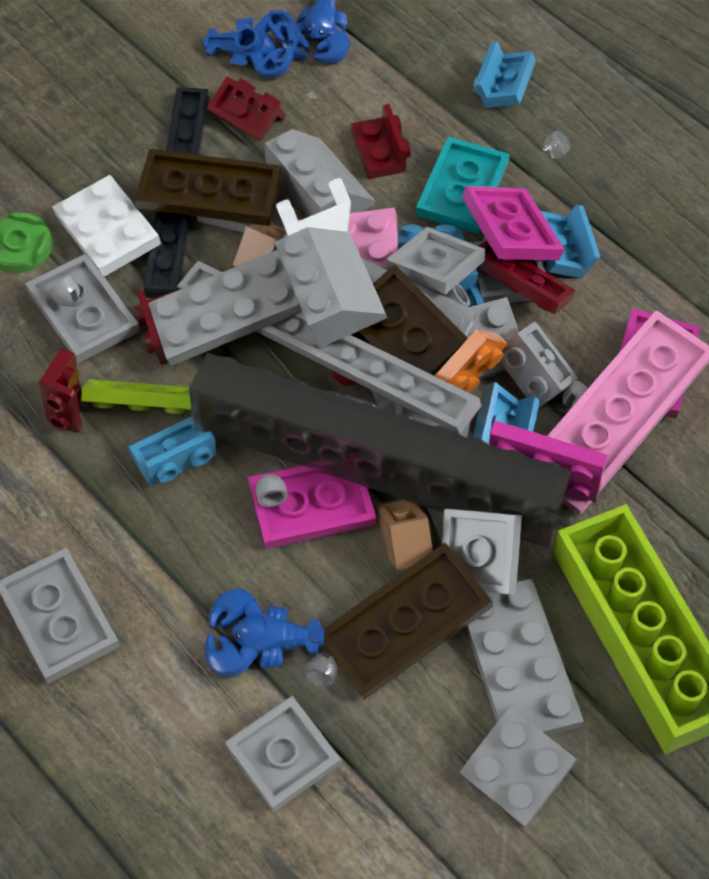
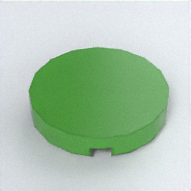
M29 213L8 214V218L0 221V270L7 273H22L33 270L43 264L51 254L53 241L50 231L46 227L45 222L37 216Z

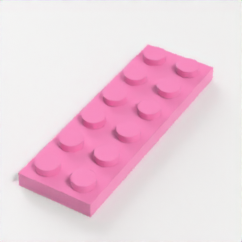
M656 310L549 433L548 437L608 454L600 487L601 491L709 363V345ZM551 488L545 489L578 515H581L592 502L590 500H575L564 492Z

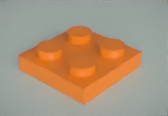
M476 329L435 377L468 393H472L480 383L479 376L487 368L492 369L501 361L504 356L502 350L508 343L499 334Z

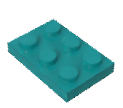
M447 137L416 206L415 216L442 224L453 225L456 228L479 234L481 229L462 198L465 187H499L508 166L510 154Z

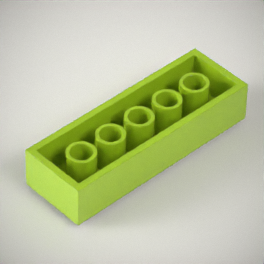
M627 504L558 530L552 554L664 754L666 755L709 736V641Z

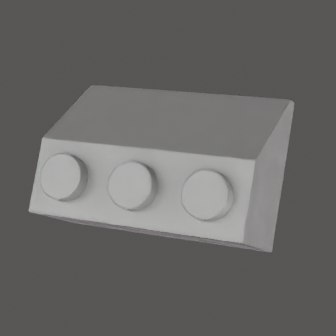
M292 129L265 142V163L281 165L282 189L306 218L337 206L329 187V182L337 178L342 179L350 198V213L362 212L375 205V200L320 138Z
M307 227L275 242L307 324L320 348L388 318L350 232Z

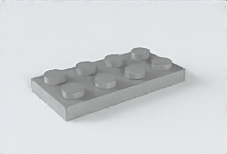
M278 250L148 303L166 359L171 366L303 312Z
M532 578L517 582L516 594L508 595L486 592L493 601V607L467 625L465 629L496 722L500 720L509 707H512L547 736L582 727L584 722Z

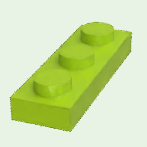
M89 379L82 386L81 401L92 402V406L97 408L114 407V404L128 405L130 410L147 411L150 410L151 406L164 407V411L167 413L182 414L186 413V409L191 410L196 403L197 387Z

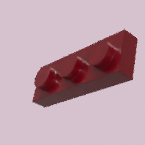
M487 240L479 245V247L485 249V261L477 268L482 273L492 276L507 285L511 291L520 293L536 303L539 308L549 311L554 315L571 302L576 291L575 289L526 260L514 259L507 261L498 259Z

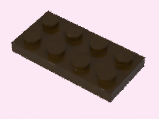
M149 149L134 199L135 207L142 210L270 226L281 178V165Z
M445 542L323 629V644L365 700L491 609L493 601Z

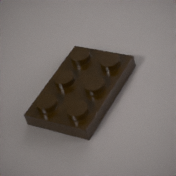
M395 264L373 283L388 318L357 331L368 344L433 376L468 339Z

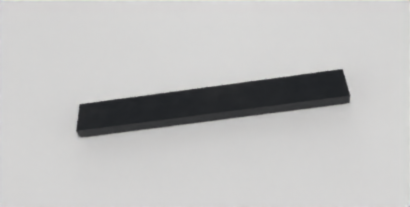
M176 88L166 151L200 155L207 113L206 108L209 99L208 89ZM156 211L153 229L159 235L161 245L149 251L143 287L146 298L153 299L179 290L177 286L182 280L191 216Z

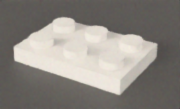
M111 175L52 206L56 217L84 254H88L103 276L110 274L161 245L159 235L140 211L136 209L135 205Z

